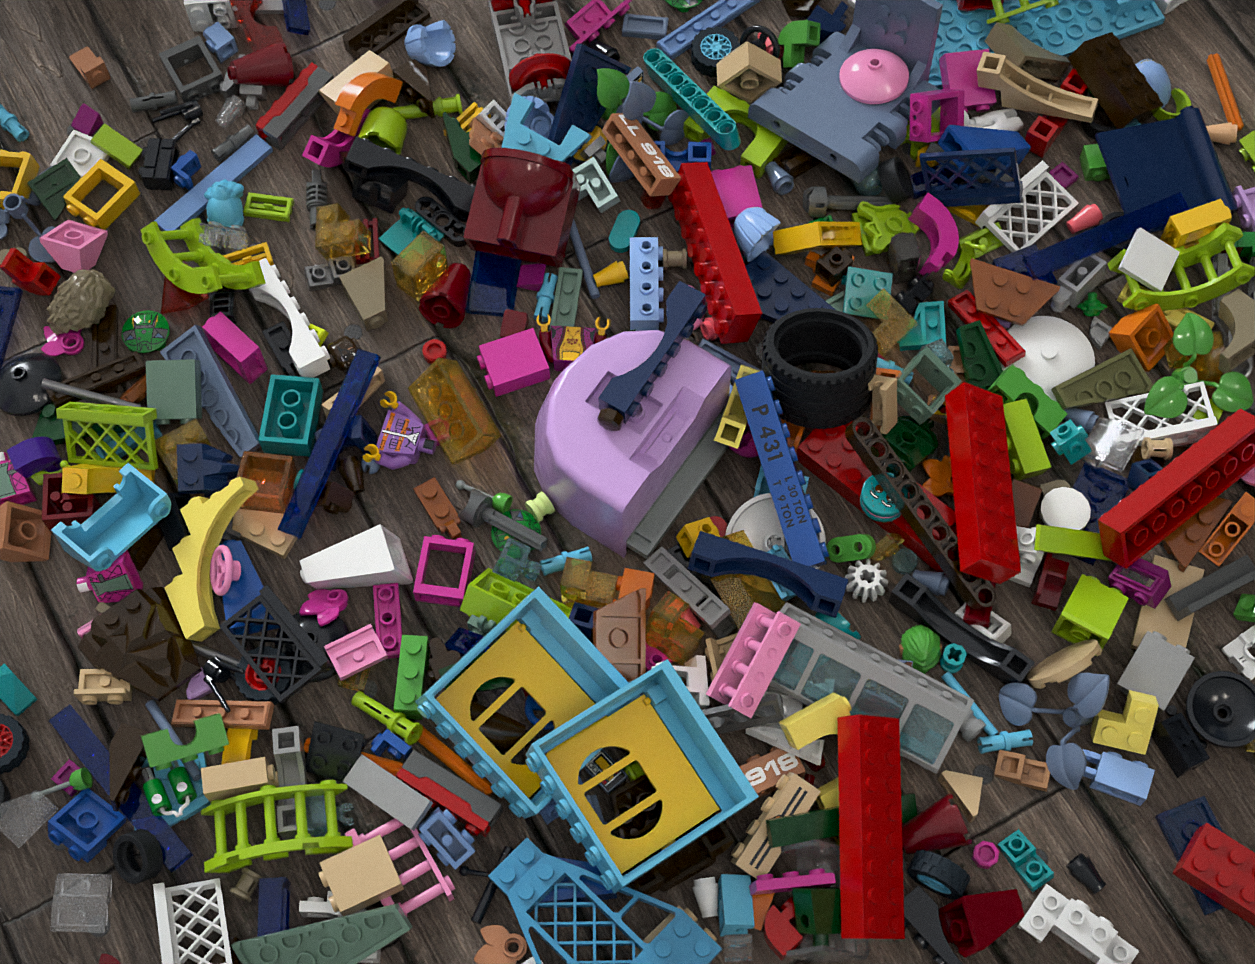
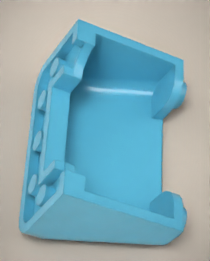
M129 463L119 470L123 478L120 485L116 483L113 486L117 494L80 525L74 520L71 522L72 526H66L60 521L51 529L65 552L95 571L109 568L119 556L162 518H165L171 510V500L167 493Z

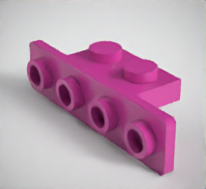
M591 0L566 21L565 27L577 39L569 47L570 54H574L576 44H583L587 40L591 42L600 35L598 31L602 27L605 29L609 28L616 21L614 19L616 15L623 16L631 8L629 4L632 0L623 1L612 12L602 0Z

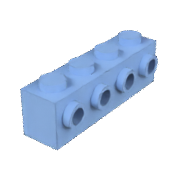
M630 237V330H659V323H664V309L659 308V302H663V287H659L658 281H663V267H658V261H663V246H658V237Z

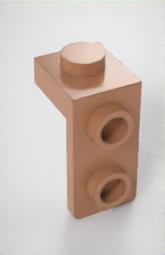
M85 47L69 56L70 61L91 89L111 79L100 56L96 58L89 47Z

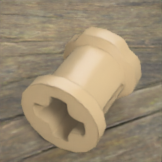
M1144 437L1141 443L1142 458L1162 457L1164 460H1170L1173 454L1172 439L1152 440L1150 437Z

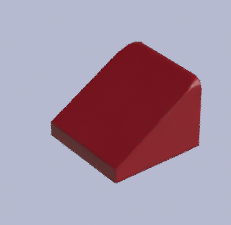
M505 309L500 337L504 338L527 330L529 323L528 314Z

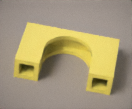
M831 693L781 720L779 725L789 746L799 750L825 735H838L837 717L851 716L850 711L852 708L846 697ZM837 777L818 788L821 792L815 801L820 810L839 806V778Z

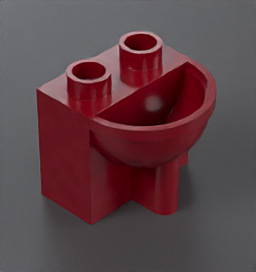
M489 148L484 150L463 236L470 249L537 264H546L556 268L562 267L581 189L572 167L565 162L524 150L512 148Z

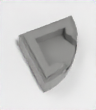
M1094 317L1089 328V336L1094 346L1100 350L1110 338L1108 332L1112 328Z

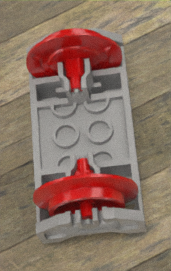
M488 0L497 47H499L510 104L514 93L526 97L534 96L545 103L559 101L571 64V56L557 0Z

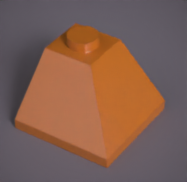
M1153 304L1123 317L1108 332L1120 353L1132 348L1146 372H1149L1173 346L1174 333L1159 304Z

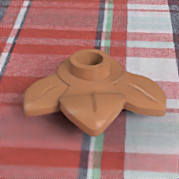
M490 925L480 930L487 944L475 955L474 961L477 964H516L517 961L525 956L527 944L521 935L509 934L500 925ZM517 944L519 949L517 952L512 953L509 951V946Z

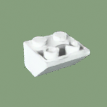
M184 0V6L193 32H204L207 27L212 26L216 22H219L226 30L238 28L230 0Z

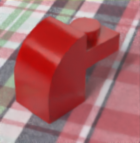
M16 248L9 250L0 265V269L12 278L11 282L36 295H50L61 277L46 263L32 262Z
M793 897L789 898L780 907L783 910L782 912L772 905L767 912L763 926V934L767 945L781 961L800 945L803 940L801 934L791 924L795 919Z

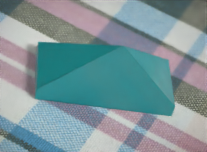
M5 663L0 667V699L18 717L38 699Z

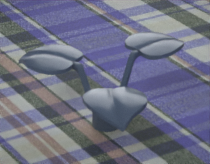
M630 81L629 92L625 102L618 107L616 113H623L624 117L629 120L637 119L640 124L644 121L662 131L659 140L665 141V145L678 143L684 137L683 123L689 117V114L684 110H676L666 118L664 126H660L645 118L643 114L650 111L656 102V93L644 83ZM620 155L615 160L609 174L608 181L611 183L626 181L634 177V174Z
M32 190L29 199L14 193L7 195L3 200L5 209L0 208V240L8 234L6 224L10 223V215L15 219L23 218L38 235L29 243L28 251L31 257L37 262H56L40 243V237L56 227H47L41 233L27 217V204L39 206L41 203Z
M1088 672L1073 676L1068 683L1067 694L1070 701L1074 703V706L1067 709L1033 707L1037 701V695L1027 684L1009 683L1003 686L999 691L1000 706L1003 715L1011 724L1017 726L1025 725L1031 721L1032 712L1062 714L1065 724L1072 727V730L1061 739V745H1052L1048 748L1046 764L1050 774L1058 783L1072 790L1078 789L1086 770V756L1080 746L1075 743H1067V741L1076 732H1080V726L1089 725L1093 717L1102 710L1108 695L1110 676Z

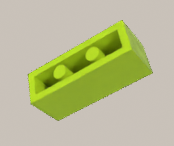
M1027 399L1003 404L1011 474L1018 480L1042 475L1051 468Z

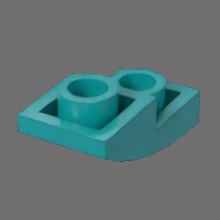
M1019 829L998 843L1002 854L1032 892L1054 878V872L1037 855L1035 846Z

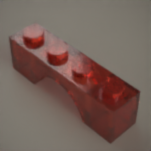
M230 0L232 7L235 6L237 9L234 14L238 23H244L246 27L242 30L247 41L252 40L254 44L251 46L253 52L276 42L282 41L284 43L276 26L261 25L254 20L256 10L263 4L262 0ZM283 47L285 53H288L287 48Z

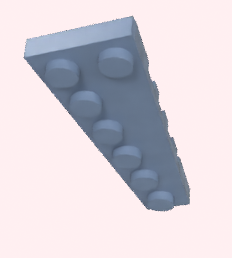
M194 325L160 351L165 360H200L202 407L209 413L210 419L221 430L222 435L239 457L246 458L261 447L258 441L259 436L201 326Z

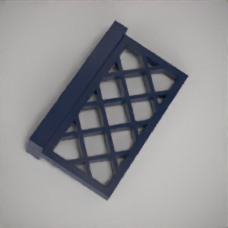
M1015 147L920 153L919 158L926 193L933 195L945 207L1021 203L1024 188L1023 182L1020 181ZM1000 156H1010L1011 161L1005 166L997 159ZM975 158H983L988 162L981 167L973 162ZM952 159H959L964 164L958 169L949 162ZM935 160L941 165L935 170L927 165V161ZM991 165L1001 170L997 176L987 171ZM968 166L977 171L973 177L963 172ZM944 167L954 173L950 179L940 173ZM1006 173L1014 181L1004 182L1000 178ZM983 175L991 180V182L980 183L977 179ZM959 176L968 183L957 185L953 181ZM937 178L944 185L932 186L931 181Z

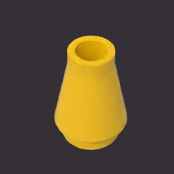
M617 260L598 273L593 274L597 287L625 283L624 280L629 279L624 262L620 261L617 263Z

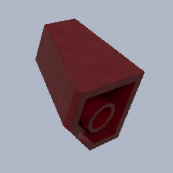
M1017 889L962 896L938 909L939 920L947 942L954 943L959 948L958 952L964 958L987 948L1025 916Z

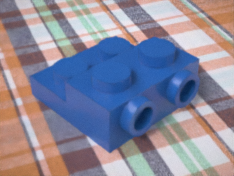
M88 788L82 790L48 821V837L55 845L59 846L62 843L68 847V853L76 861L83 859L88 863L107 846V839L126 823V816L119 811H113L109 803Z

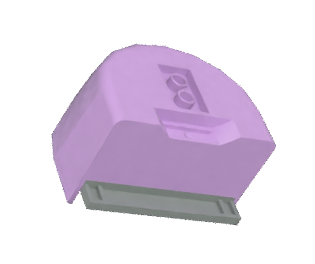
M659 330L625 331L588 347L555 379L535 423L534 472L543 493L549 498L554 509L572 526L623 558L626 555V547L646 559L649 558L728 449V445L714 441L729 400L731 365L686 339H683L680 343L681 348L675 358L671 357L667 362L668 366L664 375L661 378L657 377L654 381V388L647 398L644 396L641 400L640 409L635 417H630L626 424L623 423L618 431H610L599 425L597 420L601 411L599 410V396L613 377L623 375L637 368L652 355L665 333Z

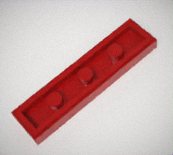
M968 289L948 300V306L966 325L978 320L981 321L998 360L1005 367L1025 357L1026 351L994 317L976 312L975 297Z

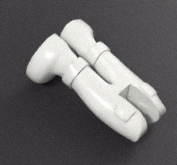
M1013 108L991 111L969 119L968 113L964 110V126L1018 131L1024 126Z

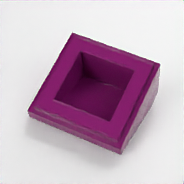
M83 103L71 127L78 132L91 136L103 124V121L98 112Z
M546 264L521 265L517 287L540 291Z

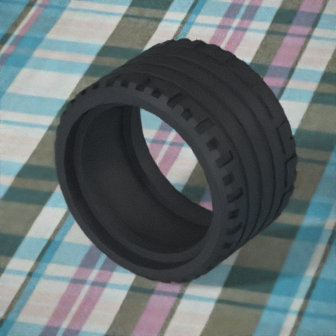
M802 309L776 320L765 333L761 371L763 370L767 377L771 376L776 390L772 391L774 400L779 399L783 414L779 415L780 418L805 428L826 429L846 425L862 416L872 402V390H868V383L876 374L878 344L873 332L863 322L849 314L833 309ZM803 363H823L838 367L844 371L821 374L800 370L794 366Z

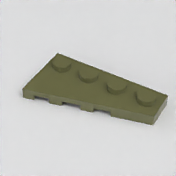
M1132 348L1053 387L1051 391L1062 409L1069 410L1146 394L1150 392L1153 384Z

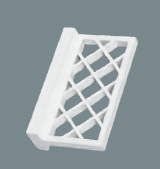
M1043 160L1020 179L1023 182L1024 188L1021 203L991 204L975 221L981 229L986 226L1017 258L1079 204L1046 171L1049 166ZM1043 180L1051 186V192L1041 191L1040 183ZM1026 195L1036 196V204L1026 203ZM1041 196L1051 197L1052 206L1042 205ZM1057 198L1064 199L1069 206L1067 208L1057 207ZM1011 208H1021L1022 217L1011 216ZM1026 209L1037 210V219L1027 218ZM1042 211L1052 212L1053 220H1043ZM997 220L1006 221L1007 230L999 229L994 222ZM1012 222L1022 223L1023 232L1012 231ZM1027 224L1038 225V233H1028ZM1012 237L1023 238V246L1020 249L1013 243Z
M1204 381L1184 385L1182 391L1186 395L1200 390L1201 397L1197 402L1187 398V404L1193 408L1187 415L1182 413L1177 416L1183 419L1177 425L1167 423L1170 418H1163L1161 420L1155 416L1146 415L1144 411L1137 408L1140 403L1146 402L1149 393L1105 402L1118 459L1129 457L1128 449L1131 446H1141L1144 437H1150L1152 440L1171 438L1173 447L1196 443L1207 435L1210 430L1218 426L1217 420L1214 417ZM1123 407L1128 411L1121 418L1113 414L1112 409ZM1198 409L1207 413L1208 418L1197 420L1192 416ZM1132 413L1143 417L1138 425L1127 421ZM1147 420L1158 424L1156 429L1146 430L1142 427ZM1123 425L1133 429L1130 435L1119 437L1118 431Z
M220 878L165 888L164 882L153 884L162 964H184L188 958L198 964H212L209 960L216 953L226 958V963L222 964H232ZM216 888V893L209 900L200 896L204 890ZM184 894L189 897L182 905L172 901V896ZM194 901L204 905L197 914L187 909ZM209 909L219 913L212 922L203 918ZM182 914L191 918L185 927L175 923ZM197 922L207 927L200 936L190 931ZM212 931L222 935L216 944L206 940ZM185 936L194 940V943L187 950L178 945ZM200 945L210 949L203 958L193 953Z

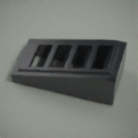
M229 288V291L210 293V317L219 313L217 310L228 309L227 312L222 313L231 322L237 324L235 289ZM226 295H229L228 298H218V299H217V296H226ZM227 302H228L227 305H218V306H217L218 303H227Z

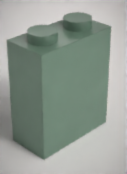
M200 360L146 361L147 408H156L157 418L154 419L155 425L171 424L170 420L180 419V424H195V419H202Z

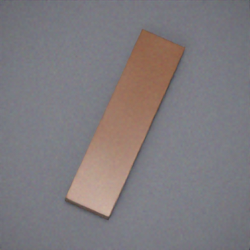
M177 699L171 724L174 727L195 728L193 720L221 713L225 728L269 730L274 704L268 701H226L231 710L227 713L218 700Z

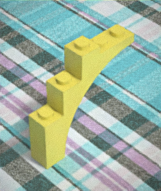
M243 477L235 478L224 489L212 494L210 499L201 496L194 497L188 501L187 505L180 509L191 535L182 538L180 543L172 548L183 574L174 577L172 582L164 588L187 640L202 642L220 629L214 609L210 582L211 558L213 552L219 546L223 533L232 517L243 503L259 490L256 482Z

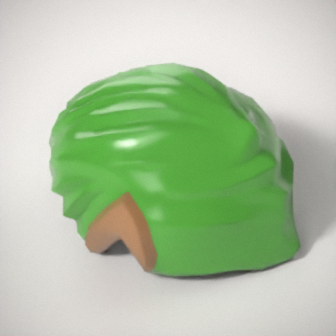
M915 625V627L906 630L902 634L901 644L899 645L900 658L902 660L913 661L912 668L923 674H926L928 670L938 664L942 655V644L936 633L923 625Z

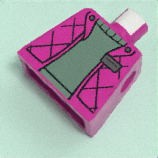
M0 452V505L7 501L20 505L37 501L28 478L15 471L6 452Z
M126 550L105 570L95 571L88 567L86 576L77 578V588L80 593L93 590L98 602L110 603L119 602L136 589L142 590L143 582L128 550Z

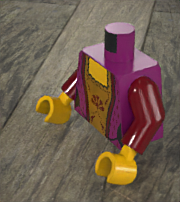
M539 314L536 319L537 324L541 326V330H539L540 346L547 361L554 363V370L563 371L588 347L607 339L605 332L611 326V321L608 318L606 327H601L599 324L601 317H598L595 321L596 328L551 325L550 330L548 329V325L551 322L549 314H547L548 322L546 324L539 322Z

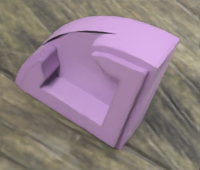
M202 667V671L191 678L186 690L188 700H198L213 692L210 686L203 681L206 675L203 673Z

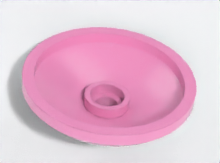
M867 49L859 51L845 60L840 69L839 80L844 92L852 99L865 104H883L898 98L905 91L909 82V70L906 63L898 55L882 49Z

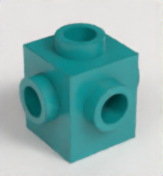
M1071 419L1050 432L1054 439V442L1051 443L1052 447L1059 456L1064 454L1071 465L1092 452L1085 440L1089 437L1081 425L1076 427Z

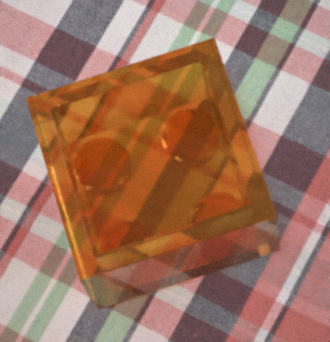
M244 451L237 478L243 477L255 481L259 490L248 498L239 509L286 514L297 472L293 456Z

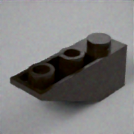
M413 59L393 69V77L403 82L400 92L409 102H413L422 113L425 112L432 119L435 118L427 68L416 59Z
M121 723L109 744L110 802L115 812H118L121 804L124 805L127 802L133 782H137L142 774V765L147 757L141 736L150 733L125 723Z

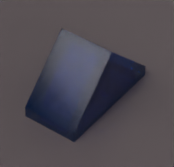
M459 627L444 645L448 651L454 650L459 652L462 658L484 636ZM489 645L480 654L486 652L489 649Z

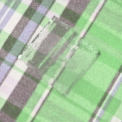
M1099 418L1086 439L1092 452L1079 460L1098 468L1103 464L1122 472L1143 437L1144 428L1120 420Z
M58 873L52 902L50 931L105 933L108 923V904L111 902L112 875Z

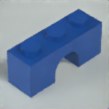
M654 141L677 173L681 163L707 162L711 171L712 142H688L686 150L674 152L665 147V141Z

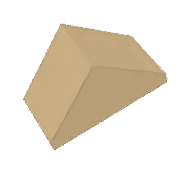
M945 770L941 773L938 781L948 794L952 793L953 802L957 804L961 813L971 823L978 814L983 778Z

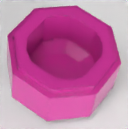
M982 841L973 848L972 860L977 867L989 869L997 864L999 850L994 843Z

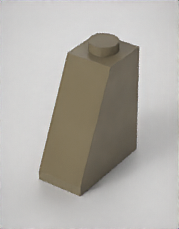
M382 256L339 276L342 289L366 331L377 329L388 322L387 272Z

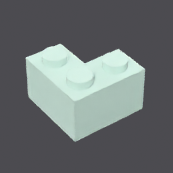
M594 157L573 169L581 188L578 201L589 194L601 213L620 202L618 195Z

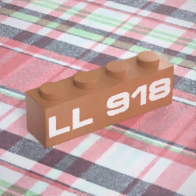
M612 113L601 130L649 196L671 195L681 179L679 174L637 119L629 120L624 117L623 113Z
M774 746L769 750L770 753L764 756H760V754L754 755L746 760V764L739 767L759 796L757 799L777 790L775 786L783 774L787 775L789 772H792L804 778L805 769L798 756Z

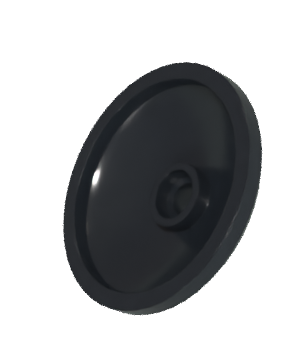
M28 353L18 356L4 365L0 370V409L9 415L27 416L43 410L46 405L51 404L52 401L46 389L41 388L43 378L56 382L63 381V372L56 360L43 353Z
M299 612L292 615L309 637H315L314 643L329 661L330 658L324 646L350 634L346 624L340 617L320 627L317 615L300 616ZM281 627L276 635V638L280 637ZM278 643L274 644V649H278ZM283 643L282 653L286 656L295 657V644ZM298 662L297 675H307L314 668L310 663ZM333 667L326 674L324 672L320 673L309 683L327 680L337 673Z
M1228 671L1212 672L1198 679L1191 687L1186 699V713L1192 728L1205 741L1222 748H1238L1252 742L1255 739V685L1245 677ZM1217 712H1223L1225 718H1220Z

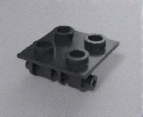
M314 721L306 760V772L343 782L359 759L361 750L366 747L367 739L364 738L365 734Z

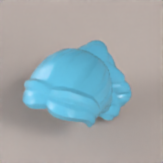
M224 179L213 183L204 193V197L208 200L206 208L207 221L216 233L223 234L227 232L232 234L241 229L244 223L243 205L240 199L243 196L244 190L242 184L229 182Z

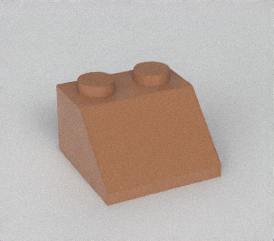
M9 501L0 505V560L8 562L49 560L51 532L42 521V510Z

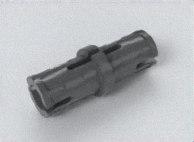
M175 90L158 94L151 92L148 96L130 98V104L133 113L149 109L156 111L159 110V107L178 105V98Z
M247 124L237 133L227 136L223 143L211 150L213 157L218 162H221L255 136L254 130Z

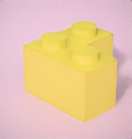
M1129 690L1123 714L1101 710L1098 715L1094 716L1090 731L1092 742L1146 755L1159 707L1156 697Z

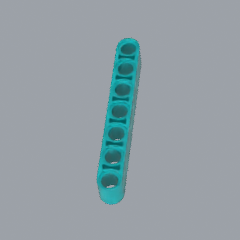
M654 48L645 52L643 60L650 78L668 93L724 150L736 149L741 143V138L735 121L660 49Z

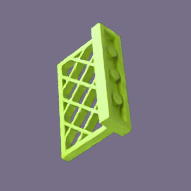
M68 402L56 409L57 418L63 419L69 463L124 467L129 463L136 469L155 470L158 468L153 420L157 418L156 408ZM72 421L77 422L83 428L79 435L72 428ZM94 423H98L105 430L101 436L91 428ZM115 425H120L126 432L123 438L113 430ZM137 427H145L146 438L144 440L134 431ZM86 432L95 441L92 447L82 439ZM107 435L117 443L113 449L103 440ZM129 436L139 445L135 451L125 443ZM77 443L86 451L84 456H76L75 445ZM98 445L108 454L105 458H101L94 451ZM119 447L129 455L127 460H122L115 453ZM141 449L148 454L149 462H144L137 455Z

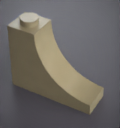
M996 23L985 39L986 44L995 54L1006 55L1010 62L1036 78L1060 80L1071 64L1067 57L1041 48L1009 24Z
M1239 288L1231 294H1226L1219 303L1218 317L1228 326L1233 338L1229 346L1220 354L1218 369L1224 374L1230 372L1255 354V300Z

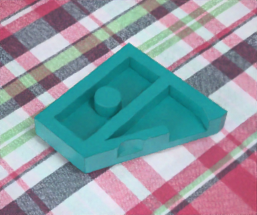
M944 301L919 303L915 316L907 327V333L899 343L900 351L920 350L925 347L929 349L947 348Z

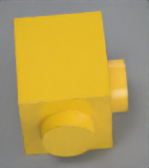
M710 517L684 525L677 534L676 538L687 558L691 557L700 531L720 537L719 531L712 523Z

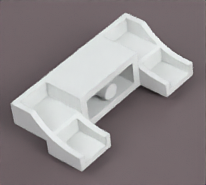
M1048 884L1043 887L1017 926L1036 938L1038 943L1043 941L1050 930L1096 964H1131L1139 950L1117 935L1118 931L1113 928L1114 925L1104 917L1098 918L1090 912L1091 909L1087 904L1080 900L1075 901L1072 898L1068 900Z

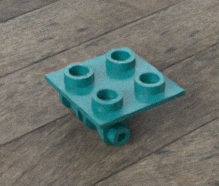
M403 207L399 211L400 219L378 239L410 266H413L444 235L415 211Z
M848 266L847 276L843 275L841 279V284L845 285L843 312L849 315L888 320L893 273Z

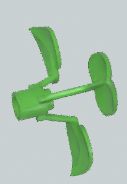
M610 68L597 69V97L599 103L606 108L601 117L604 120H608L611 114L616 113L618 107L622 104L621 99L627 97L630 84L628 78L622 72ZM656 92V102L653 108L645 112L643 116H648L649 120L664 126L666 118L677 110L676 102L668 93ZM648 124V127H649V128H651V129H653V130H658V129H656V128H654L653 126H651V125ZM609 143L606 152V171L608 177L619 155L611 143Z
M1190 312L1186 313L1173 334L1175 349L1181 355H1192L1191 358L1183 363L1182 368L1175 369L1171 376L1160 378L1155 382L1147 396L1144 414L1162 418H1175L1185 411L1188 402L1187 395L1182 391L1184 385L1204 381L1198 379L1196 370L1190 367V365L1197 358V354L1205 355L1211 351L1214 337L1209 325L1198 315ZM1233 371L1223 374L1219 384L1204 381L1206 386L1217 388L1212 395V401L1223 411L1236 412L1239 409L1246 410L1253 404L1251 385L1248 379L1239 372Z

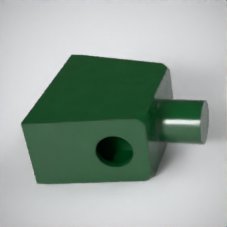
M793 888L797 931L799 933L813 934L812 950L828 951L829 934H841L840 888Z

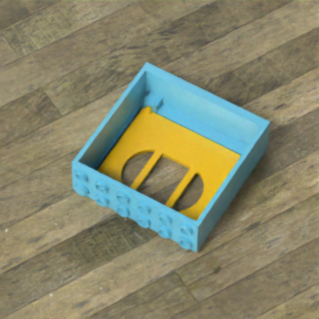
M538 586L415 702L418 705L417 710L424 718H431L437 725L435 727L437 732L444 739L449 738L455 744L454 750L462 758L465 759L467 757L474 764L472 769L481 778L486 777L492 784L490 786L492 791L500 798L504 796L510 803V810L517 817L520 818L522 816L525 819L536 815L553 797H548L541 789L530 800L529 797L540 787L542 780L537 772H531L527 765L513 764L511 759L550 721H553L555 730L627 685L628 681ZM517 620V622L501 638H499L481 657H479L462 675H460L442 694H440L436 699L434 698V696H436L453 678H455L472 660H474L511 623ZM504 677L513 679L514 683L475 721H472L470 705L476 690L483 683L494 678ZM522 687L545 711V715L502 755L479 731V727ZM639 694V695L636 696L635 698L631 699V700L628 701L627 703L623 704V705L620 706L619 708L615 709V710L612 711L611 713H609V714H607L606 716H604L603 718L599 719L598 721H596V722L593 723L592 725L588 726V727L585 728L584 730L580 731V732L577 733L576 735L572 736V737L569 738L568 740L564 741V742L561 743L560 745H558V746H556L555 748H553L552 750L548 751V752L546 753V755H548V754L551 753L552 751L556 750V749L559 748L560 746L564 745V744L567 743L568 741L572 740V739L575 738L576 736L580 735V734L583 733L584 731L588 730V729L591 728L592 726L596 725V724L599 723L600 721L604 720L605 718H607V717L610 716L611 714L615 713V712L618 711L619 709L623 708V707L626 706L627 704L631 703V702L634 701L635 699L639 698L641 695ZM598 749V750L594 751L593 753H591V754L584 760V762L582 763V765H581V767H580V770H581L601 749Z
M668 659L535 741L525 754L527 757L525 762L528 768L533 773L537 772L542 780L540 782L542 790L548 797H553L557 804L555 809L562 820L567 819L572 827L570 829L572 837L577 843L581 842L586 849L584 854L588 862L593 867L597 866L602 874L600 876L602 884L608 891L611 889L614 894L759 797ZM644 693L639 698L635 699L631 703L627 704L623 708L619 709L618 711L611 714L604 720L600 721L596 725L592 726L588 730L584 731L580 735L576 736L572 740L568 741L564 745L560 746L559 748L545 756V753H547L548 751L552 750L556 746L560 745L564 741L568 740L572 736L576 735L580 731L592 725L599 719L603 718L604 716L619 708L623 704L627 703L631 699L635 698L639 694ZM605 747H617L629 751V755L582 785L578 784L580 767L584 760L594 751ZM632 762H638L656 792L604 825L584 793ZM655 802H662L659 821L648 834L636 839H622L611 835L612 830ZM720 809V813H718L717 815H715L699 827L695 828L679 840L675 841L677 837H679L680 835H682L683 833H685L686 831H688L689 829H691L692 827H694L695 825H697L698 823H700L701 821L711 816ZM657 850H662L661 852L651 857L650 859H648L647 861H645L644 863H642L626 875L622 876V873L629 870L630 868H632L633 866H635L636 864H638L639 862H641Z

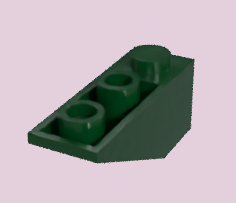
M444 112L442 113L443 126L455 169L471 184L478 179L482 155L469 145V132H465L461 128L456 118L450 117Z

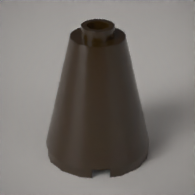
M471 701V720L475 721L487 707ZM495 712L479 727V731L498 751H508L528 732L525 724L498 712Z

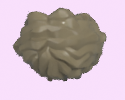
M83 269L76 271L67 281L58 286V292L47 308L50 315L47 319V322L50 323L49 328H51L53 333L59 335L68 333L69 330L77 332L84 328H90L92 324H99V320L105 316L109 300L115 294V288L111 286V283H109V280L103 273H99L97 270Z

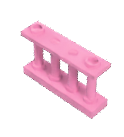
M754 602L706 695L725 705L729 704V707L752 718L801 623L779 611L776 614Z
M394 818L365 835L363 833L358 835L354 828L344 834L345 836H352L354 847L378 835L384 837L404 824ZM417 829L415 831L411 830L413 838L393 848L388 853L391 860L394 861L413 849L420 847L427 860L400 874L399 878L402 885L407 884L431 869L439 883L403 904L398 903L406 917H408L407 913L444 892L449 902L454 900L451 891L455 890L452 881L448 875L442 876L425 843L418 835ZM391 896L381 900L383 907L395 904Z

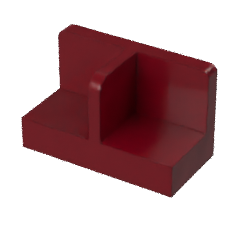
M1046 552L1031 604L1056 611L1063 586L1067 580L1066 574L1069 563L1052 558L1053 553Z

